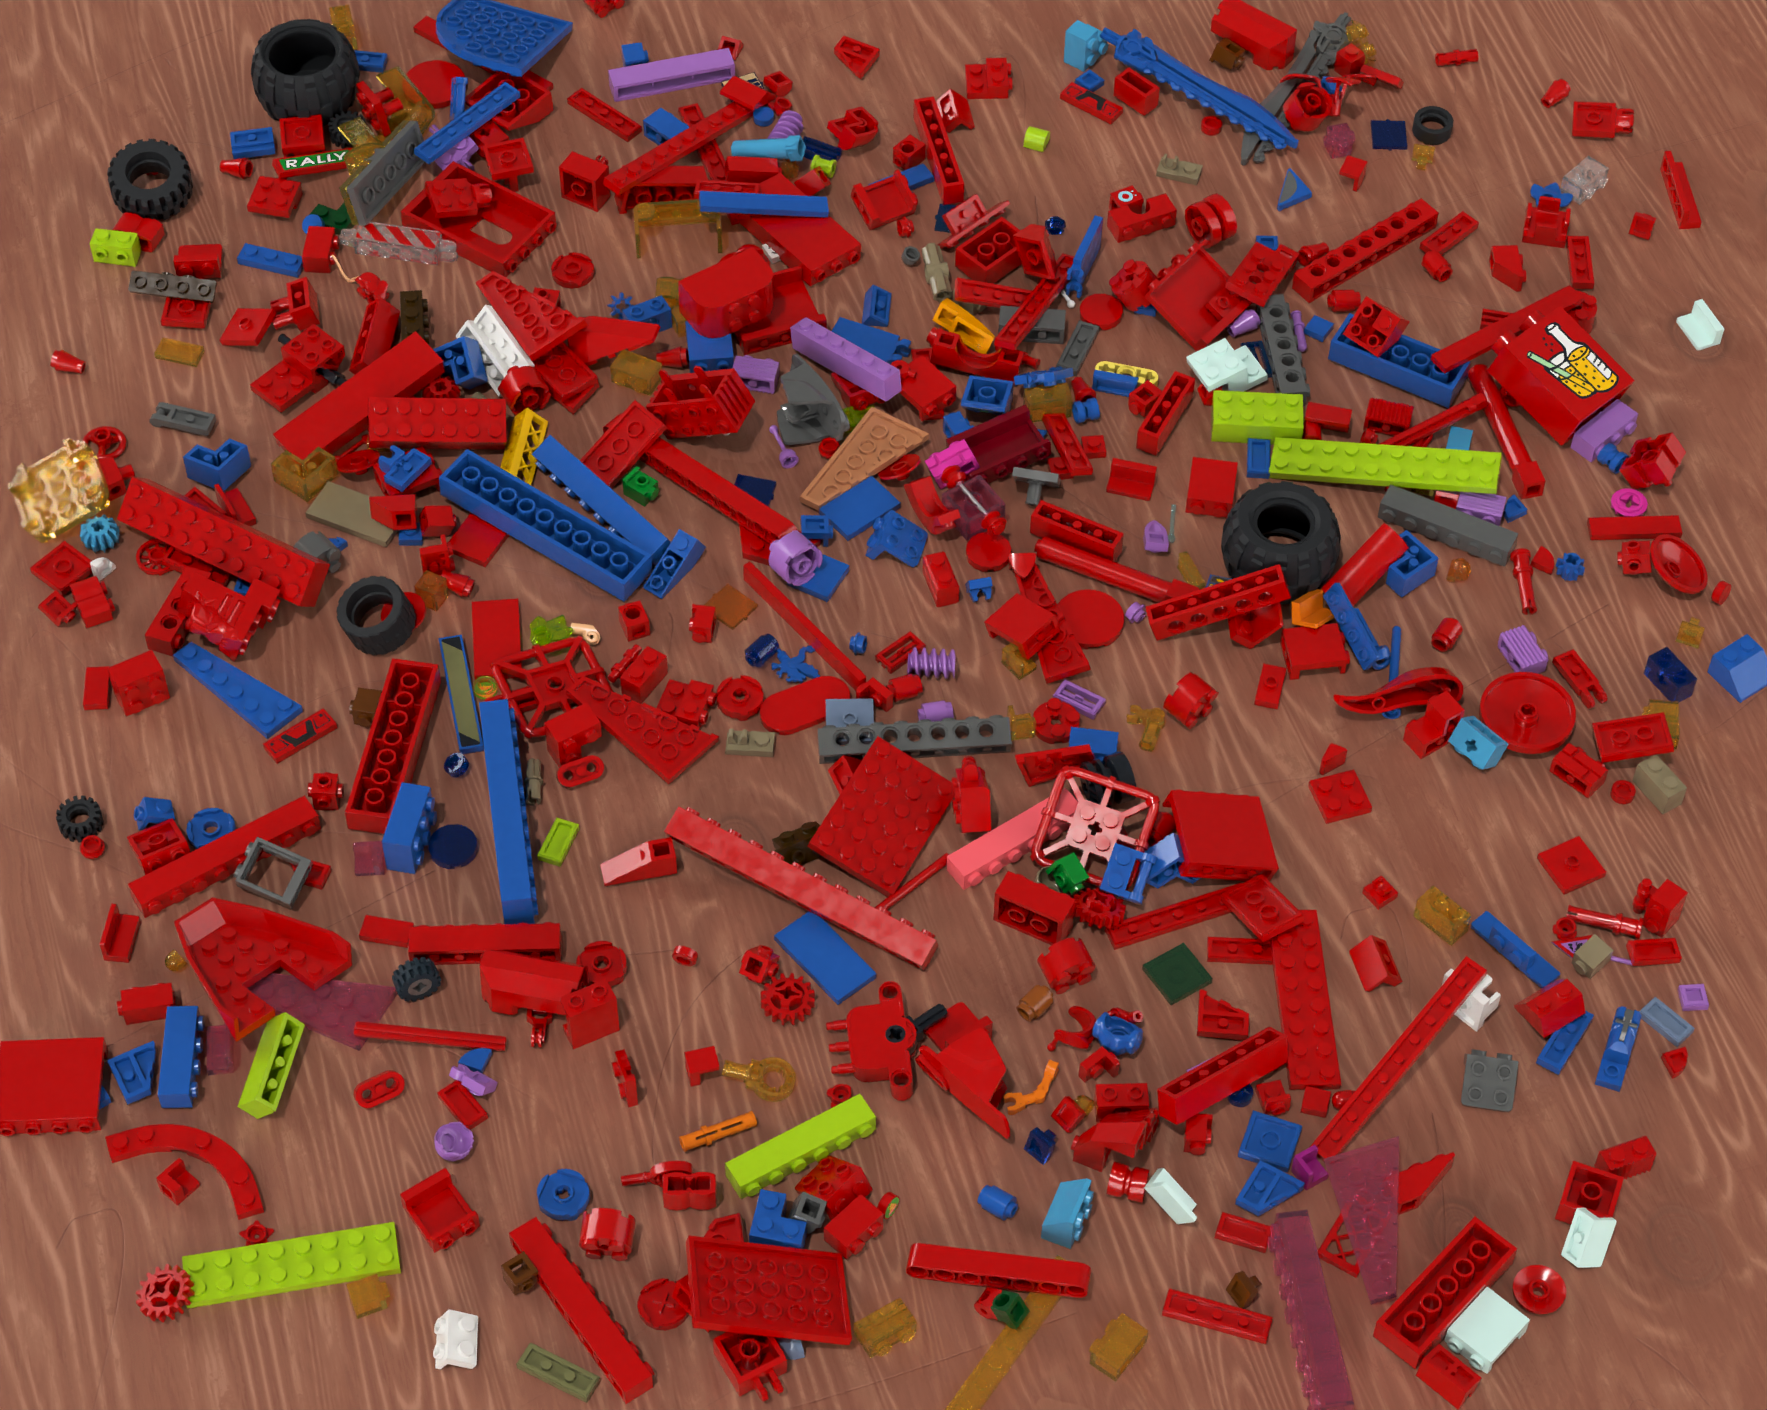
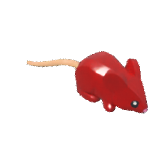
M332 255L343 278L349 283L357 282L359 287L356 291L363 299L367 298L368 304L379 297L387 301L390 294L386 292L388 289L386 281H381L377 275L370 272L350 279L343 272L336 257Z

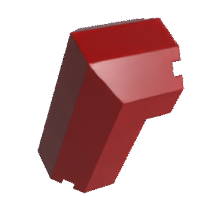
M1223 0L1219 4L1217 9L1220 12L1218 15L1214 14L1212 18L1211 32L1222 38H1228L1249 51L1252 55L1253 63L1265 70H1272L1273 67L1277 66L1278 69H1284L1293 61L1297 34L1296 28L1242 0Z
M485 950L480 962L482 998L485 1002H488L492 1012L514 1015L522 1007L524 1009L528 1008L566 1015L560 1003V998L588 985V966L507 951Z

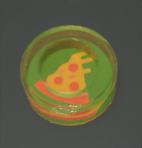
M490 676L477 678L473 683L475 696L482 700L494 697L497 693L495 679Z

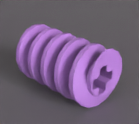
M791 110L783 112L767 139L788 138V136L800 135L804 129L801 115Z
M914 647L912 652L908 653L907 675L911 674L914 670L915 674L920 677L922 671H924L926 678H929L933 671L935 678H939L940 673L943 672L944 678L948 679L950 672H952L955 678L956 654L954 649H951L949 656H947L945 649H942L940 654L937 655L936 649L932 648L929 655L926 648L923 647L921 653L918 654L917 648Z

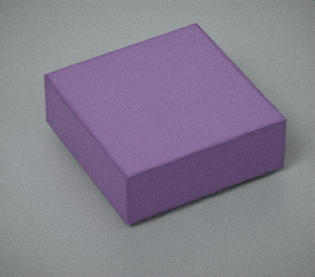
M1704 984L1679 985L1678 994L1682 1011L1708 1010L1709 1002Z

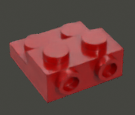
M986 58V64H965L967 99H1008V90H1012V77H1008L1011 76V63H1007L1006 58Z
M831 373V380L841 392V398L850 411L856 409L862 411L870 404L885 402L837 373Z
M669 679L657 709L677 717L678 721L691 726L693 724L701 728L702 724L705 725L708 720V710L710 706H714L717 693L714 692V685L692 679L689 684Z
M173 818L127 836L128 843L145 875L190 853L187 840Z

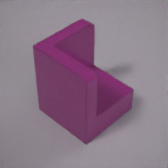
M1316 1145L1296 1154L1293 1159L1291 1172L1297 1179L1305 1183L1304 1189L1306 1191L1328 1178L1327 1171L1317 1160L1318 1148Z

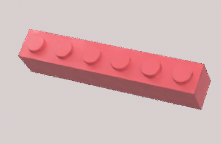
M1066 788L1062 789L1055 811L1073 817L1078 801ZM1049 797L947 856V871L963 890L970 886H976L985 877L998 873L1004 866L1017 862L1023 855L1031 851L1043 816L1041 811L1043 807L1046 808ZM1052 819L1043 844L1050 839L1058 838L1062 832L1069 829L1070 825Z

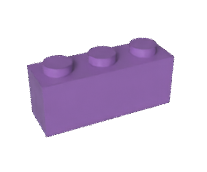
M1619 399L1615 400L1574 433L1570 448L1589 462H1593L1606 444L1612 443L1616 446L1625 435H1630L1637 427L1638 413Z

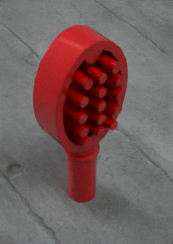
M678 1160L662 1162L654 1165L648 1172L644 1171L643 1173L621 1176L622 1186L651 1182L663 1187V1175L671 1172H682L691 1175L693 1174L692 1164Z

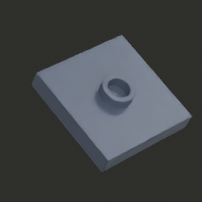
M826 699V725L846 727L848 724L867 726L874 723L873 699ZM862 738L860 740L863 744L872 743L870 738ZM839 739L836 743L838 745H847L848 741Z

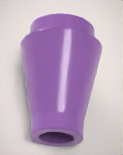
M1253 309L1245 310L1235 321L1227 326L1228 333L1234 338L1237 335L1257 329V326L1261 323L1259 316Z

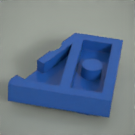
M154 1040L107 1060L127 1105L152 1094L157 1049Z
M1260 1160L1236 1198L1235 1205L1260 1216L1301 1192L1305 1183Z

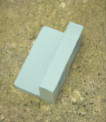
M1703 299L1694 302L1692 313L1677 318L1676 323L1696 350L1720 344L1724 328Z
M1164 1168L1157 1169L1144 1187L1145 1190L1176 1224L1195 1222L1197 1216L1192 1211L1197 1204Z
M1577 1208L1561 1255L1578 1268L1601 1267L1617 1221L1612 1217L1598 1218L1586 1208Z

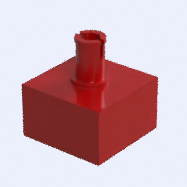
M572 151L559 166L561 197L598 212L611 197V190L603 185L604 177L609 175L608 160L604 156L601 158V155H598L593 160Z

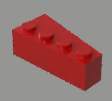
M668 166L621 195L615 193L614 198L619 214L627 213V210L635 208L637 211L646 210V206L657 204L658 207H664L674 201L680 204L699 200L694 199V190L697 180H708L704 166Z

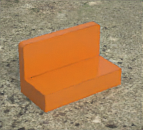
M1316 589L1292 601V624L1318 628L1335 618L1330 609L1323 608V590Z

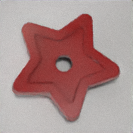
M778 97L775 99V102L768 103V106L775 110L777 116H781L783 112L791 109L792 104L788 99Z
M256 1220L254 1224H251L239 1234L246 1240L245 1246L267 1243V1239L274 1233V1229L265 1228Z

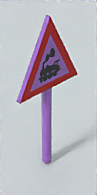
M1592 935L1575 937L1566 941L1557 940L1551 943L1573 959L1574 953ZM1616 956L1611 957L1612 961L1632 966L1631 960Z

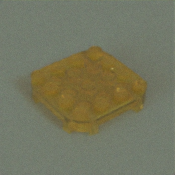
M71 438L62 440L64 447L29 467L21 463L16 467L18 472L14 476L12 483H8V489L14 495L22 519L20 524L40 543H45L49 539L55 538L99 511L106 509L110 504L108 485L97 455L85 441H73Z

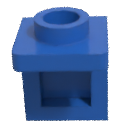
M143 797L140 804L134 810V820L137 821L138 830H144L148 823L159 824L171 818L175 820L172 802L167 799Z

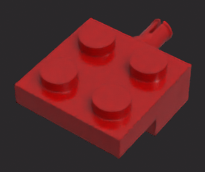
M259 176L247 204L248 212L289 218L292 210L297 209L303 195L301 182L287 180V178Z

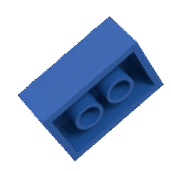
M401 783L382 839L387 870L416 874L418 865H422L424 860L423 849L425 845H429L431 838L430 828L431 825L435 826L437 820V811H434L435 798L431 795L430 787Z

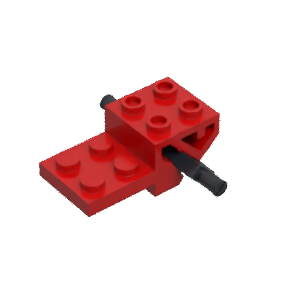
M312 324L292 340L285 334H281L278 337V341L284 345L281 347L283 360L252 382L250 388L251 391L282 413L308 392L312 391L315 394L328 385L329 381L339 386L347 381L346 377L337 371L345 357L344 345L315 324Z

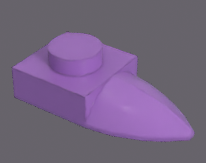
M1155 520L1149 522L1145 527L1143 537L1145 550L1154 553L1168 552L1169 542L1166 529Z

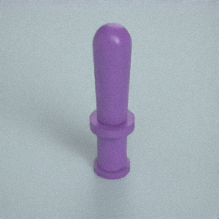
M1295 310L1290 315L1293 319L1294 332L1298 339L1297 350L1304 352L1307 349L1304 334L1305 325L1301 320V311Z

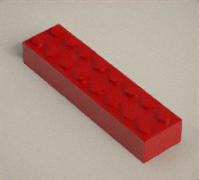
M392 658L345 809L348 829L385 833L401 783L411 784L441 684L439 664Z

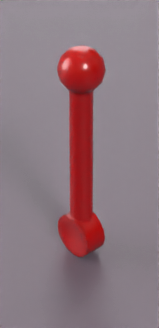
M363 435L359 442L341 455L334 456L333 462L336 464L339 459L350 454L362 444H368V435Z

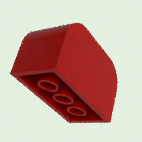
M754 247L679 280V312L693 329L704 337L721 338L736 332L743 327L758 322L771 313L773 309V271Z

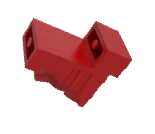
M193 571L183 588L176 611L184 614L186 617H190L188 622L190 632L204 635L211 643L219 645L218 649L235 662L238 655H244L251 637L253 638L257 628L263 629L266 622L271 623L281 602V600L277 599L280 590L254 578L246 595L243 596Z

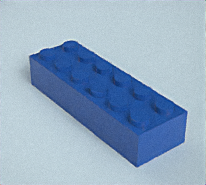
M1351 313L1348 314L1331 340L1329 360L1449 408L1467 380L1470 361L1444 374L1431 361V355L1440 349L1403 334L1394 345L1380 357H1377L1343 335L1354 316Z

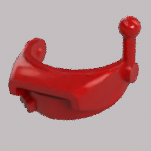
M1070 1007L1068 1010L1069 1015L1080 1023L1083 1031L1068 1032L1057 1029L1054 1032L1055 1038L1047 1045V1049L1051 1052L1054 1051L1058 1041L1076 1048L1089 1049L1095 1039L1092 1036L1093 1026L1096 1022L1095 1016L1083 1007Z

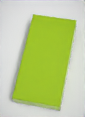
M556 817L537 855L538 860L561 867L579 831V824Z

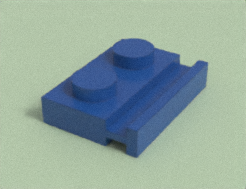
M272 127L230 132L233 159L276 154Z

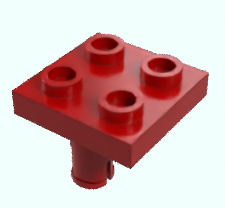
M364 81L357 83L358 93H356L360 104L363 105L361 111L367 121L370 120L374 130L379 131L384 137L392 134L387 119L392 114L404 109L398 97L394 99V94L389 87L373 93Z

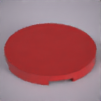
M441 60L426 61L414 66L407 72L403 82L404 92L410 101L422 105L423 108H444L450 106L451 79L454 77H465V75L453 63Z
M1091 589L1078 590L1066 595L1057 604L1081 649L1103 645L1106 647L1116 641L1122 633L1124 626L1122 607L1112 596L1104 592Z

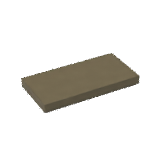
M330 481L326 483L306 511V518L384 547L389 545L398 530H393L371 518L369 497L371 496Z

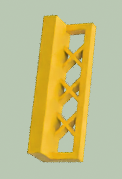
M529 408L516 415L512 422L500 468L517 477L518 471L522 470L525 482L531 485L536 469L535 463L537 462L532 453L542 444L548 421ZM532 420L540 425L538 431H535L531 423ZM527 437L532 438V441L534 443L533 448L530 447L527 441ZM523 454H527L530 464H525L522 457Z

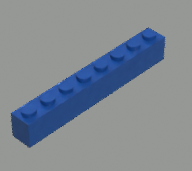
M549 435L532 453L537 460L535 465L544 473L547 470L552 473L549 477L557 485L563 483L566 486L564 491L573 499L576 496L581 499L578 503L586 511L592 509L595 512L594 518L602 525L605 522L610 526L607 528L609 531L618 536L621 535L626 541L651 554L652 564L656 566L671 542L563 445Z

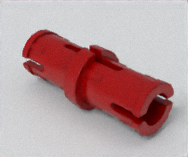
M1455 49L1453 52L1435 54L1437 67L1453 64L1460 66L1462 63L1478 62L1479 59L1477 49L1464 51Z

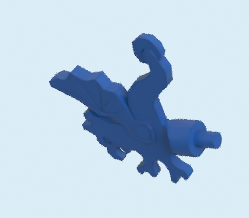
M811 645L801 648L798 656L790 658L786 651H781L780 648L776 650L780 664L773 662L771 666L772 670L781 669L776 672L779 678L782 677L783 673H787V677H790L786 678L787 682L798 681L803 683L806 676L812 679L820 677L818 674L819 670L815 669L813 665L804 663L805 653H813L815 651Z

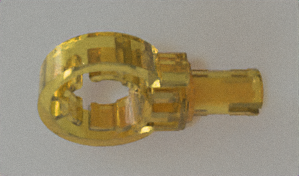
M768 1057L761 1061L752 1059L751 1064L748 1063V1065L725 1059L722 1076L744 1080V1083H746L745 1088L754 1090L756 1095L770 1102L786 1099L792 1093L796 1081L793 1067L784 1059L777 1057ZM782 1069V1077L785 1083L776 1092L777 1089L775 1087L771 1088L765 1084L763 1076L770 1071L780 1073Z

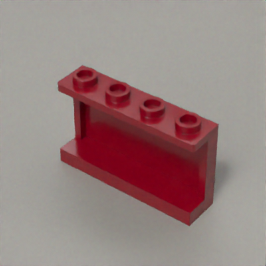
M1026 404L946 439V449L949 448L951 443L965 439L980 468L966 475L965 481L971 491L1007 476L1013 472L1014 467L1025 468L1051 455V442L1048 438L1044 440L1031 421L1030 410Z

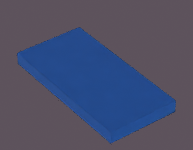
M810 911L774 935V940L837 1005L876 979V972L820 916Z

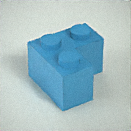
M1079 20L1073 23L1065 33L1064 62L1083 72L1089 66H1093L1096 60L1106 53L1109 46L1107 41L1100 37L1103 31Z

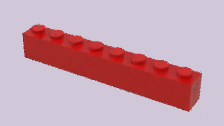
M304 795L128 883L131 897L144 918L158 914L166 907L179 903L184 898L196 892H201L208 886L225 880L228 876L234 874L238 865H243L247 858L245 855L247 846L250 842L254 843L257 837L282 848L290 847L295 842L307 836H312L321 830L319 816ZM261 851L257 861L268 858L271 854Z
M534 1217L509 1232L512 1248L517 1255L524 1251L538 1270L536 1275L538 1284L624 1403L628 1404L653 1388L652 1376H654V1372L647 1361L643 1363L638 1357L639 1351L632 1341L627 1342L624 1338L623 1328L617 1321L613 1322L609 1317L610 1312L603 1301L598 1302L594 1297L596 1294L593 1287L588 1281L584 1283L581 1279V1272L577 1265L567 1260L566 1251L561 1243H555L551 1238L553 1235L546 1223L541 1224L537 1217Z

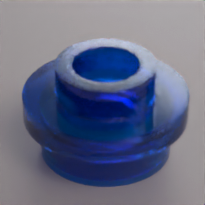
M1053 216L1045 221V228L1049 234L1059 235L1064 232L1066 222L1060 217Z

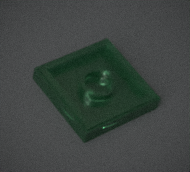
M1185 943L1143 964L1142 970L1170 1005L1206 987L1213 980Z

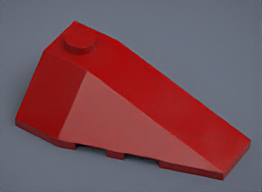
M598 316L581 317L586 321L587 326L568 338V346L587 366L598 363L597 359L605 356H608L609 359L616 357V353L624 349L632 351L654 343L661 327L659 324Z

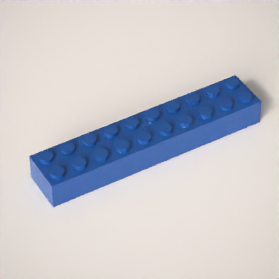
M466 449L439 477L440 495L624 602L652 572L651 554L469 449Z
M508 699L479 702L504 924H535L534 915H539L514 708H509Z

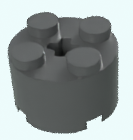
M314 531L307 533L293 546L329 563L330 566L327 574L329 572L335 573L341 566L339 562L341 556L340 549L320 531H318V534Z

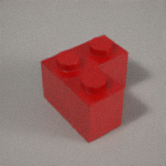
M1448 691L1432 696L1427 702L1425 715L1417 720H1411L1406 725L1403 741L1420 759H1423L1449 744L1448 740L1460 719L1463 718L1465 709Z
M587 702L544 722L547 751L558 767L582 758L581 746L593 743L602 737L601 722Z

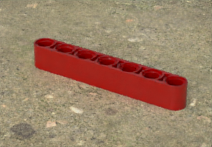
M915 1243L910 1247L906 1273L919 1279L1082 1298L1088 1294L1091 1268L1087 1264L1073 1261Z

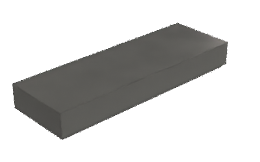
M1079 320L1056 367L1073 368V376L1077 377L1099 333L1100 326Z

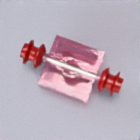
M958 465L945 468L941 481L947 483V488L950 490L942 493V503L947 509L959 510L961 518L954 520L955 528L967 541L976 534L985 531L990 536L1001 534L1005 530L1007 523L1005 519L1006 504L981 475L965 482L966 474L965 472H960L961 469Z

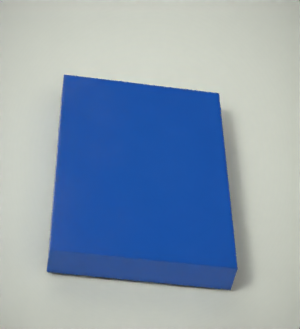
M870 476L819 508V514L828 515L829 524L833 525V528L849 541L873 526L878 517H883L891 509L896 511L901 508V502L873 476Z

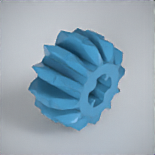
M105 514L101 517L95 515L94 519L86 518V523L81 524L80 538L87 550L92 549L95 553L102 550L105 553L106 548L114 549V544L119 543L120 530L113 517L107 518Z

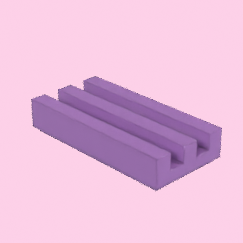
M1065 679L1053 695V698H1058L1070 704L1080 714L1092 720L1096 718V714H1099L1101 707H1104L1106 703L1105 698Z

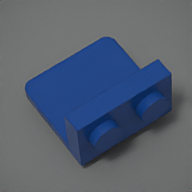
M892 509L883 517H878L873 524L874 532L867 541L868 549L865 556L874 560L883 551H887L913 568L916 567L924 549L928 533Z

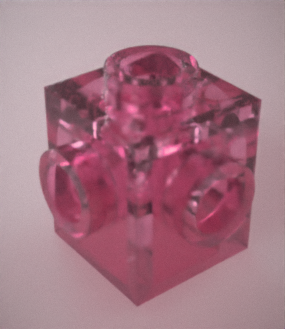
M1347 123L1327 126L1323 143L1331 159L1351 155L1352 146L1355 143V134L1350 130Z

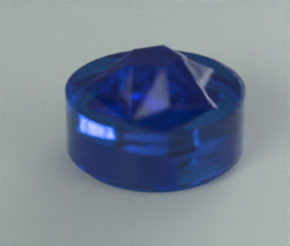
M460 752L451 754L444 762V770L451 777L463 775L469 767L468 759Z
M1248 1084L1239 1091L1227 1096V1099L1236 1107H1245L1252 1101L1253 1088Z

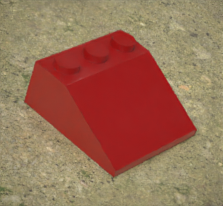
M496 71L465 97V104L471 107L504 82L520 91V98L490 119L508 131L540 122L554 110L552 94L549 90L524 75L514 77L502 71Z

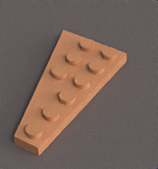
M871 407L801 494L800 502L819 511V508L870 476H874L929 440V433Z

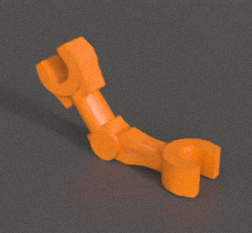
M1048 1061L1042 1082L1033 1093L1022 1095V1093L1011 1092L1003 1096L1004 1103H1015L1014 1106L1007 1107L1008 1115L1017 1114L1025 1109V1106L1028 1104H1040L1045 1101L1049 1086L1058 1074V1062Z

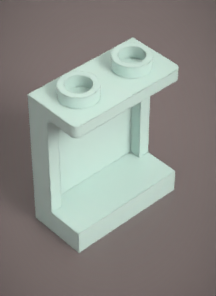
M1486 1287L1448 1328L1444 1341L1453 1352L1460 1353L1468 1359L1475 1369L1482 1370L1488 1374L1493 1363L1517 1337L1520 1339L1523 1336L1530 1319L1490 1288Z

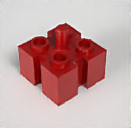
M1673 432L1658 435L1654 440L1651 437L1636 440L1630 450L1631 457L1625 459L1619 470L1632 489L1648 488L1653 483L1654 485L1663 484L1665 487H1668L1672 484V478L1676 471L1675 468L1681 464L1686 451Z

